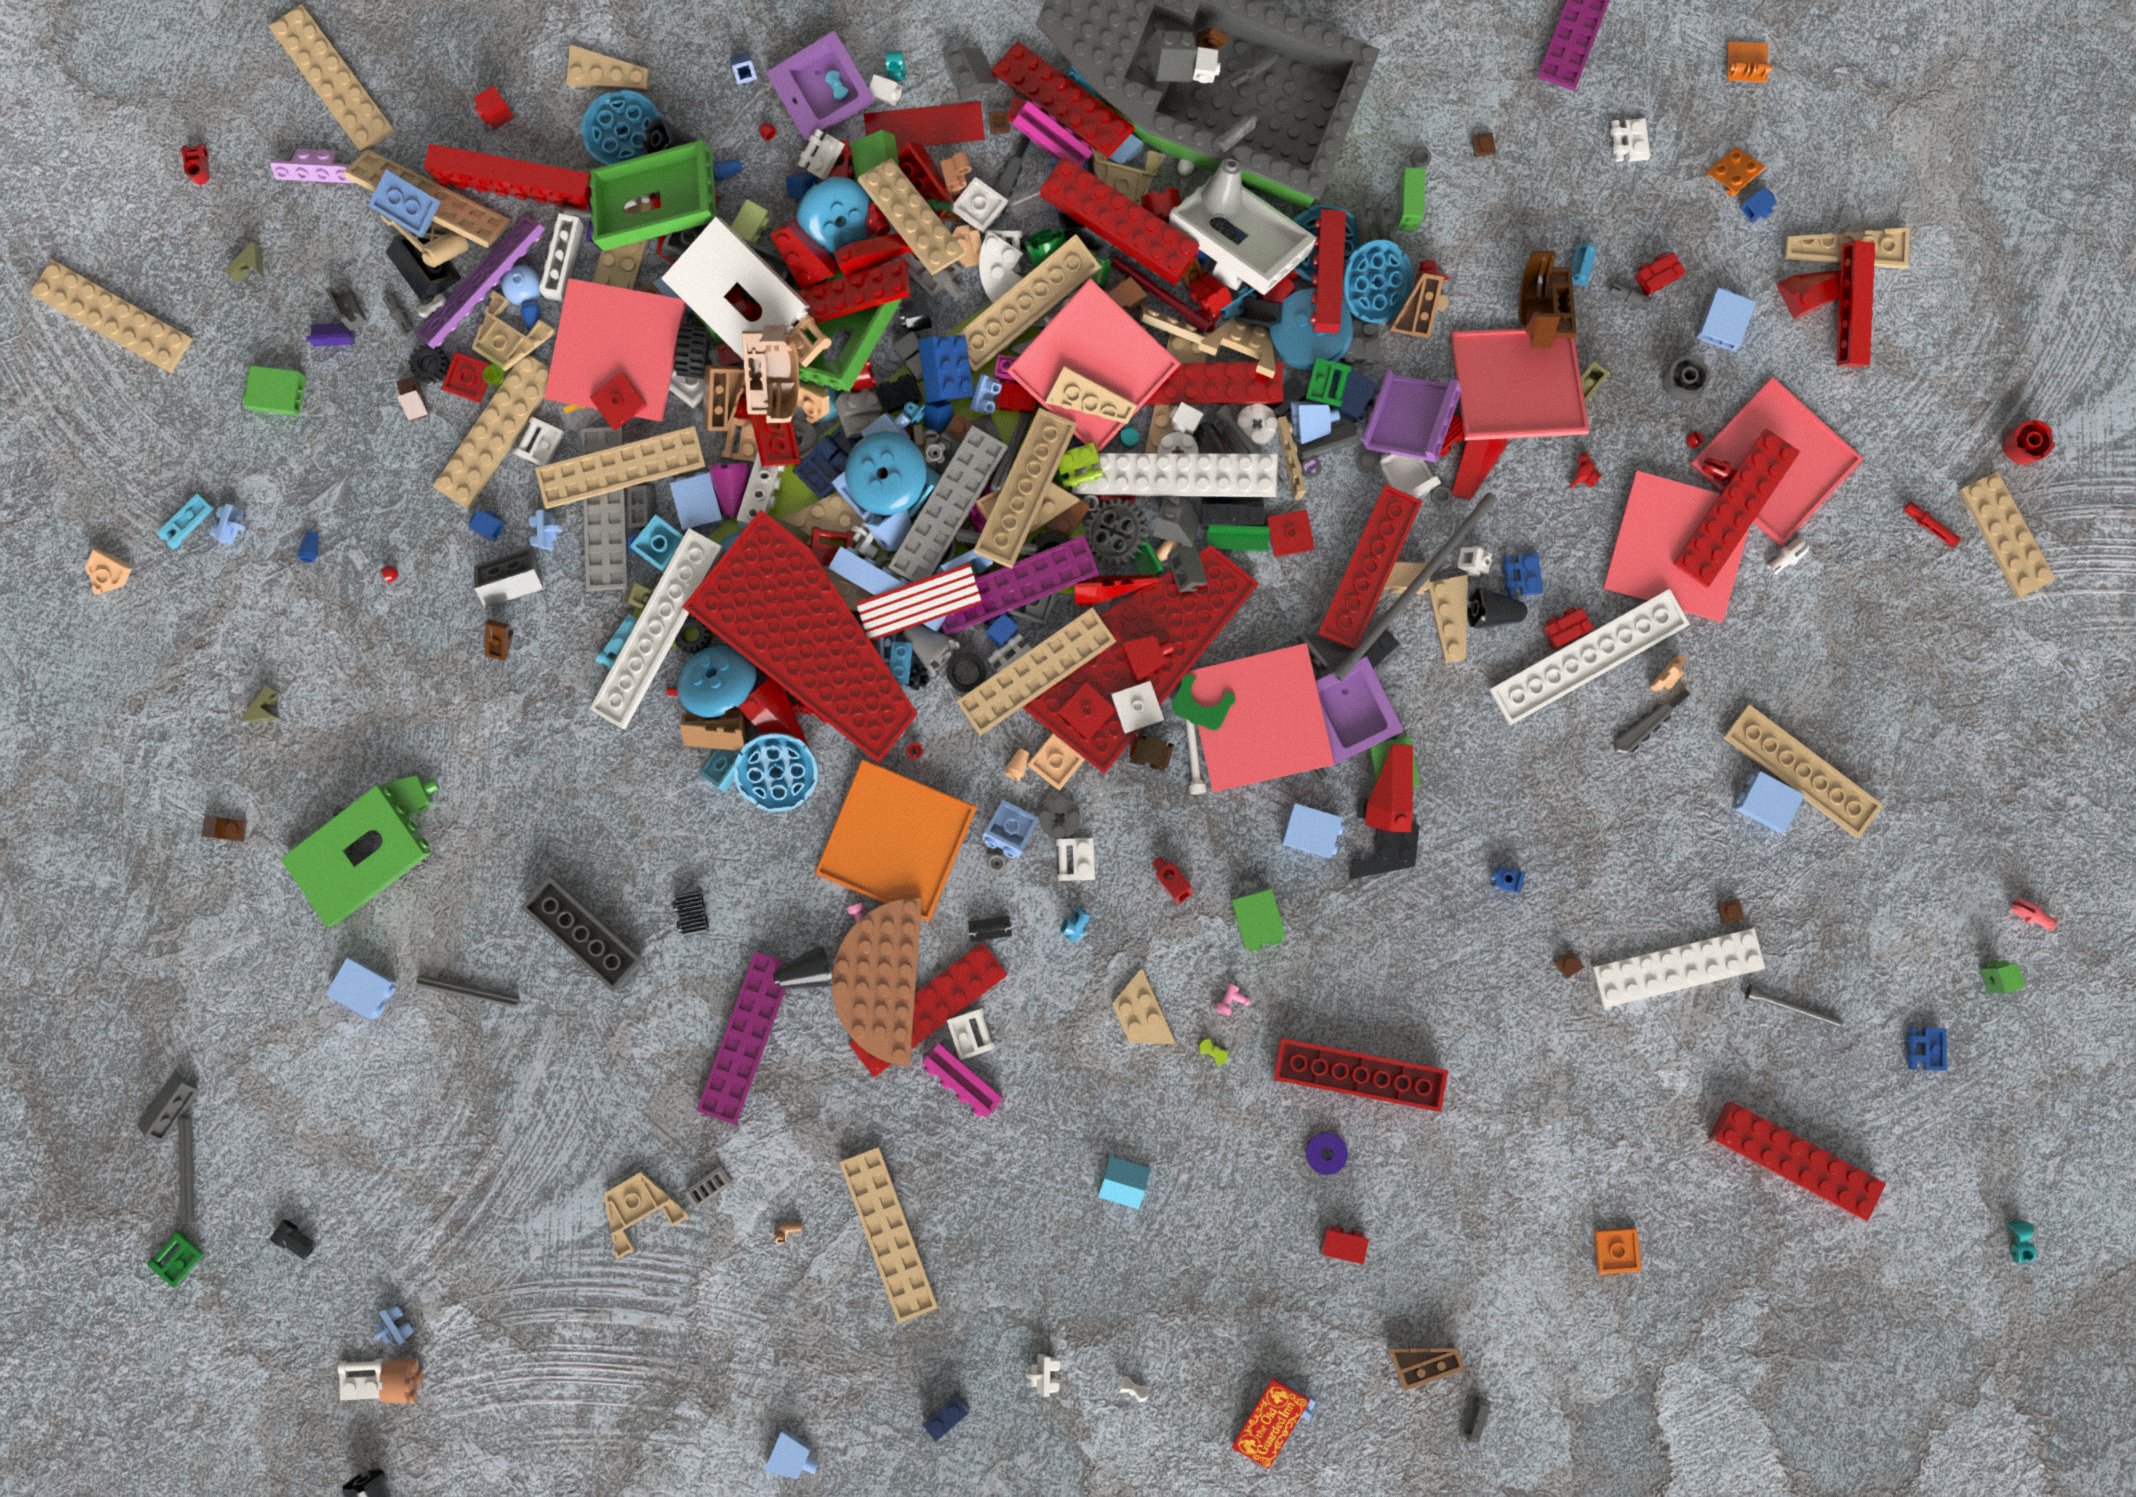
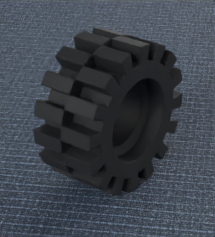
M425 344V347L419 345L420 349L417 350L415 348L413 350L415 354H410L412 361H409L410 370L422 382L425 381L428 384L432 382L435 384L437 383L436 380L442 381V376H446V370H448V364H450L447 355L439 347L433 349L428 344ZM427 357H434L437 361L436 367L431 371H426L422 367V362Z
M691 615L687 616L674 641L676 646L682 651L696 654L698 651L703 650L704 647H708L707 644L711 642L710 636H712V632L707 626ZM689 627H696L699 630V637L694 642H688L684 637V633Z

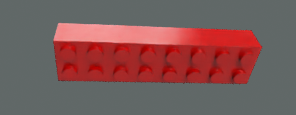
M428 145L424 168L439 185L448 186V184H451L463 190L473 188L480 193H487L489 191L501 197L511 195L523 201L532 199L540 204L548 202L554 203L555 206L561 208L570 206L576 209L589 210L591 204L590 197L592 196V189L589 184L591 175L589 173L440 145Z
M1065 156L1060 159L1040 188V198L1175 286L1199 253L1200 245Z
M1279 1037L1272 1079L1441 1112L1448 1070Z
M1726 1101L1708 1139L1861 1220H1869L1886 1186L1885 1182L1733 1102Z

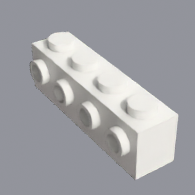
M558 214L557 221L554 224L553 239L549 244L548 259L544 265L543 279H541L539 286L540 292L546 299L564 302L568 278L572 277L584 228L579 217Z
M759 452L757 453L737 517L738 528L742 529L748 526L760 510L768 515L770 508H774L776 501L774 494L781 486V471L785 472L786 466L762 467Z

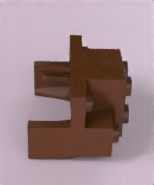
M1532 251L1521 280L1518 300L1519 322L1524 331L1530 336L1532 348H1551L1554 338H1575L1577 334L1571 267H1553L1556 258L1555 251Z

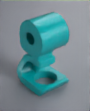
M902 50L886 51V70L889 80H906L905 60H903Z
M1128 422L1121 428L1120 441L1123 447L1133 449L1138 444L1139 434L1135 429L1129 428L1130 422Z
M2027 1221L2005 1223L2007 1228L2012 1229L2018 1235L2014 1236L2016 1243L2012 1244L2010 1248L2014 1262L2034 1261L2036 1259L2035 1246L2033 1243L2028 1242V1240H2031L2034 1232L2033 1225Z

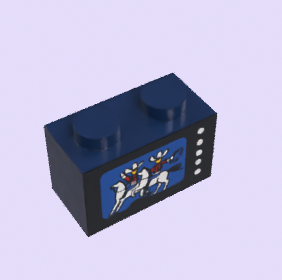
M955 1392L923 1419L922 1426L936 1442L968 1415L970 1408L959 1394Z

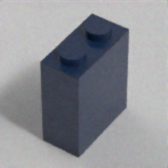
M1351 369V372H1348L1341 399L1343 401L1342 407L1328 405L1331 410L1338 409L1341 416L1356 423L1357 419L1362 420L1368 411L1365 408L1368 401L1372 403L1376 394L1379 393L1375 391L1378 384ZM1334 370L1328 393L1329 398L1334 397L1340 370Z

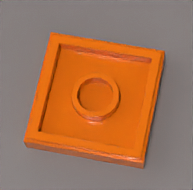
M1636 1227L1593 1230L1598 1274L1641 1271L1638 1231Z

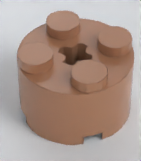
M390 1358L389 1361L384 1362L379 1383H383V1390H379L381 1402L416 1403L418 1384H421L423 1381V1371H419L418 1360Z

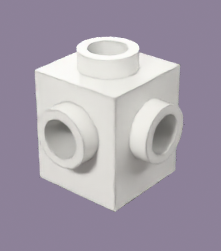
M1481 546L1461 547L1458 568L1467 571V575L1479 577L1480 574H1489L1492 554L1485 551L1484 547Z

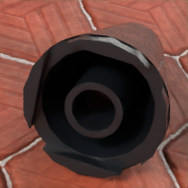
M655 118L649 122L644 133L647 134L646 141L643 140V149L645 154L648 155L698 140L665 119Z
M1204 422L1197 427L1195 436L1198 454H1236L1214 424Z
M1475 588L1469 597V601L1472 604L1471 608H1467V619L1470 627L1475 629L1519 623L1528 614V609L1524 602L1484 588Z
M818 946L777 967L776 973H772L775 986L779 985L781 989L829 987L833 985L831 971L828 967V959L823 946Z
M383 1469L368 1470L369 1475L362 1477L359 1474L347 1481L342 1486L343 1496L388 1497Z

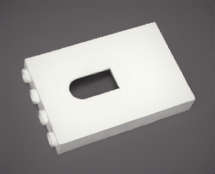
M1211 176L1203 186H1199L1195 190L1194 194L1190 197L1187 196L1181 205L1171 210L1169 213V225L1198 243L1201 251L1265 295L1312 252L1317 237L1243 186L1242 205L1235 215L1223 217L1224 214H1211L1204 208L1201 201L1202 193L1211 180ZM1214 217L1224 218L1247 234L1248 237L1239 245H1236L1212 228L1210 220Z
M718 217L712 220L661 278L743 360L742 331H764L765 325H786V331L789 334L794 329L793 325L797 320L801 321L808 314L807 309L810 307L722 218ZM737 282L761 305L762 315L759 320L755 322L748 321L724 298Z

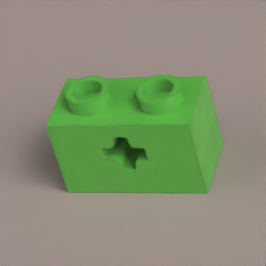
M1994 960L1986 963L1987 967L1980 969L1988 993H2009L2026 987L2018 963H2009L2008 960Z

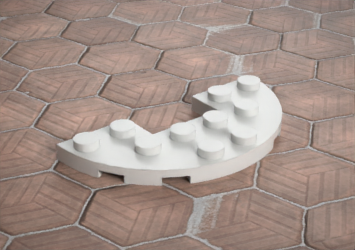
M988 231L980 251L979 273L985 293L990 302L994 304L1023 279L1013 272L1023 253ZM1044 317L1034 324L1033 327H1046Z

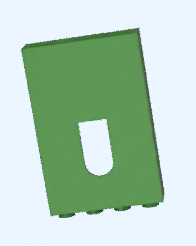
M704 140L591 170L589 184L592 189V196L590 197L593 214H591V221L593 223L592 239L603 251L708 224L716 217L712 150ZM660 191L661 208L635 215L625 214L624 207L630 199Z
M839 269L835 275L824 279L822 283L845 276L841 269ZM902 299L815 324L830 340H832L839 327L853 330L854 332L836 360H824L823 355L826 349H823L807 367L799 362V379L803 381L810 380L820 386L828 385L836 390L850 391ZM806 329L804 333L814 344L817 339L809 329Z
M376 785L280 859L326 927L337 926L432 854L428 841L421 837L417 831V825L405 814L406 809L396 801L393 790L386 785ZM368 831H378L382 836L381 847L357 866H354L344 852V849Z

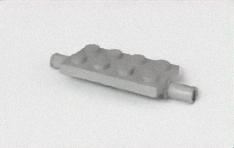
M885 216V220L888 221L890 226V231L887 235L898 233V231L894 228V226ZM906 253L894 259L895 261L902 259L907 261L909 276L932 299L943 289L955 301L960 299L959 296L962 297L965 294V291L953 281L961 273L960 267L955 262L936 274L931 275L915 255Z

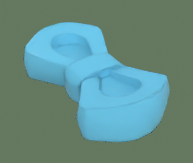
M830 71L825 76V82L831 86L834 99L843 100L847 97L849 90L842 86L839 80L840 73L838 71Z

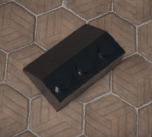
M1058 213L1060 227L1064 230L1067 241L1077 234L1088 249L1098 250L1106 246L1115 247L1065 213Z
M404 235L394 237L386 251L387 256L420 300L441 294L461 279V276L449 260L436 267L427 265L423 261V254ZM418 237V240L423 245L430 242V239Z
M1200 496L1201 530H1207L1208 525L1264 526L1263 497Z

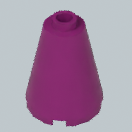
M749 463L708 466L722 514H727V518H737L748 484Z

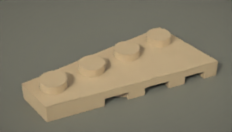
M570 44L566 79L568 86L648 92V69Z
M1140 305L1138 310L1141 322L1198 344L1212 333L1210 331L1208 333L1200 331L1192 324H1184L1171 316H1166L1144 305Z
M1065 365L1045 401L1047 404L1082 411V413L1101 416L1102 418L1125 424L1129 422L1137 407L1136 403Z
M1286 416L1279 417L1277 428L1293 500H1301L1306 493V487L1302 477L1301 464L1296 454V442L1293 441L1291 435L1293 434L1292 424L1288 422Z
M1468 575L1430 582V588L1428 589L1444 663L1466 658Z

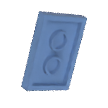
M386 169L368 206L416 235L424 237L441 200L391 170Z

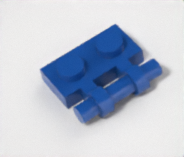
M1538 552L1518 554L1516 556L1517 563H1512L1511 555L1503 556L1504 564L1502 568L1506 575L1505 589L1508 590V597L1517 596V588H1520L1521 596L1543 593ZM1514 570H1518L1519 581L1514 580Z
M1908 1027V1035H1906V1042H1908V1054H1906L1908 1069L1917 1070V1061H1922L1923 1070L1947 1071V1028H1922V1036H1917V1027ZM1917 1042H1922V1055H1917Z

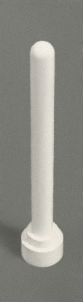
M1185 719L1192 772L1189 791L1191 795L1206 793V785L1203 784V780L1200 778L1194 724Z

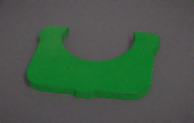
M1189 674L1184 675L1181 680L1182 685L1172 704L1174 713L1189 720L1194 725L1198 724L1212 731L1218 730L1222 726L1230 707L1235 703V695L1225 691L1224 698L1219 704L1213 707L1200 706L1194 701L1191 693L1192 685L1197 678Z

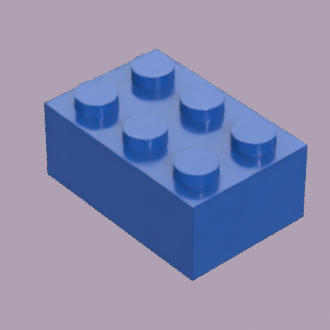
M966 335L935 336L918 340L926 402L960 400L974 397Z

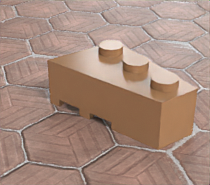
M1422 272L1389 330L1430 339L1444 277Z
M1132 277L1127 280H1121L1113 290L1107 292L1129 315L1142 305L1147 298V294Z
M705 365L703 427L706 430H729L737 409V403L744 390V366Z
M728 709L725 711L726 714L716 717H701L692 713H683L681 715L680 727L684 746L740 751L746 744L748 728L745 714L740 709Z
M1458 1348L1387 1349L1403 1391L1465 1370Z

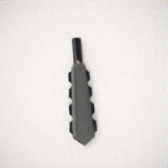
M1025 136L1015 155L1005 162L1004 172H1000L997 177L998 183L992 187L994 191L1010 201L1013 194L1012 188L1016 187L1018 182L1016 177L1023 170L1021 166L1022 157L1030 142V139ZM1006 205V206L1004 207V209L1000 212V214L996 217V219L1000 218L1001 215H1004V214H1005V211H1006V209H1007V205Z
M1682 690L1668 703L1657 704L1653 707V712L1645 713L1641 716L1640 721H1635L1629 725L1628 730H1622L1618 733L1615 739V752L1628 754L1637 750L1640 742H1645L1650 737L1651 732H1656L1662 722L1665 723L1670 719L1673 709L1690 695L1688 690Z

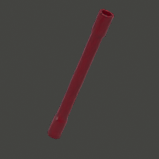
M1118 255L1112 260V267L1125 276L1132 277L1135 282L1188 318L1206 333L1211 330L1214 323L1205 316L1181 302Z

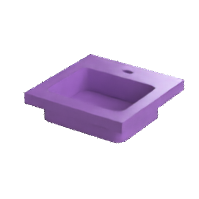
M835 30L766 72L806 143L809 141L810 136L815 133L816 129L825 132L875 101ZM830 71H838L842 86L849 90L847 97L843 100L834 99L831 86L825 82V76Z
M1367 656L1355 664L1352 671L1343 681L1336 679L1333 673L1316 681L1335 765L1404 731Z

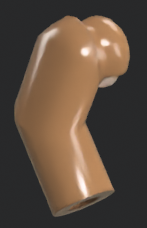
M783 1222L774 1232V1242L781 1245L790 1233H802V1222Z

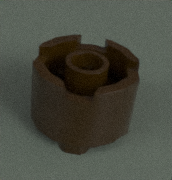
M1135 733L1128 756L1131 758L1130 762L1145 766V762L1151 763L1150 768L1165 771V768L1169 766L1175 744L1168 743V746H1166V741L1148 736H1142V739H1140L1141 734Z

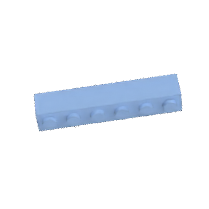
M849 546L847 549L840 547L828 567L875 596L911 583L902 577L899 580L892 577L894 573L885 567L881 570L875 567L876 562L868 557H865L864 560L857 556L859 552ZM946 616L923 624L938 632Z

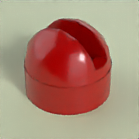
M763 123L759 127V133L765 141H769L776 135L777 129L769 123Z
M1699 431L1690 432L1685 439L1687 446L1690 448L1699 447L1703 443V434Z
M385 566L380 569L388 584L397 579L398 570L395 567Z
M911 743L906 748V755L911 760H917L923 754V748L918 743ZM911 747H914L916 757H913Z

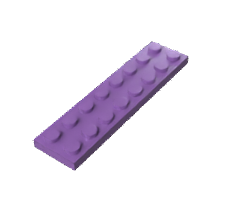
M524 216L450 295L445 305L439 307L415 334L433 349L440 346L445 340L444 337L458 327V322L472 312V307L485 298L486 292L499 283L500 277L513 268L514 262L527 253L528 247L541 238L542 232L545 229L539 223Z

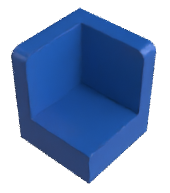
M797 173L786 176L788 197L802 200L806 192L813 185H818L816 175Z
M947 401L924 403V427L937 432L945 430L953 419L952 403Z

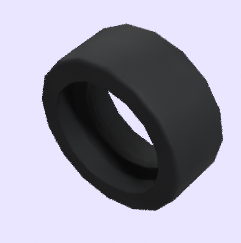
M968 652L960 653L949 662L947 676L953 688L959 692L969 693L985 682L986 669L983 661L977 655ZM962 661H971L978 667V678L972 684H961L955 678V668Z

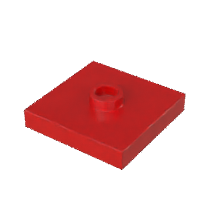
M455 352L441 390L481 404L495 366Z
M622 372L590 396V399L615 431L647 406Z
M1307 510L1266 517L1267 525L1270 527L1269 535L1274 558L1315 550Z
M1085 682L1058 713L1082 736L1089 740L1116 712V709Z

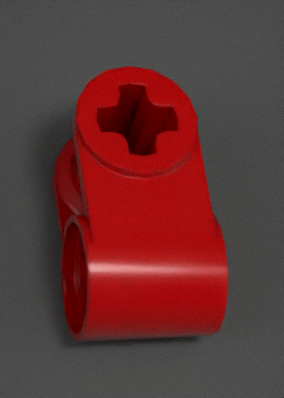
M199 143L198 146L191 147L183 145L181 153L184 173L197 185L207 183L210 174L208 166L209 156L205 144Z

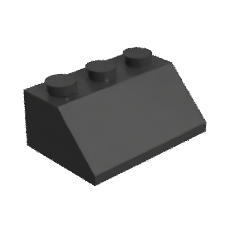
M533 547L474 566V589L484 608L496 606L507 600H515L520 596L529 593L533 594L543 589V578Z

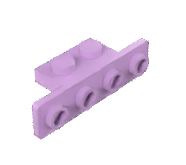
M296 148L292 161L272 160L270 164L275 179L355 183L344 177V171L350 164H336L338 154L335 150Z

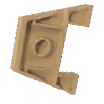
M1090 147V150L1093 152L1091 157L1094 176L1141 206V197L1147 194L1149 186L1165 158V154L1146 151L1143 170L1108 162L1104 156Z
M493 290L490 295V304L486 306L484 312L486 315L483 324L479 326L472 349L504 371H507L554 335L556 331L538 320L530 333L524 336L498 318L510 301Z
M1232 317L1200 342L1198 349L1214 356L1219 346L1223 345L1260 359L1255 372L1271 378L1275 374L1276 367L1270 331L1265 330L1263 327L1235 321V318Z
M642 1171L603 1194L617 1260L635 1250L625 1229L651 1213L662 1208L672 1227L690 1217V1214Z

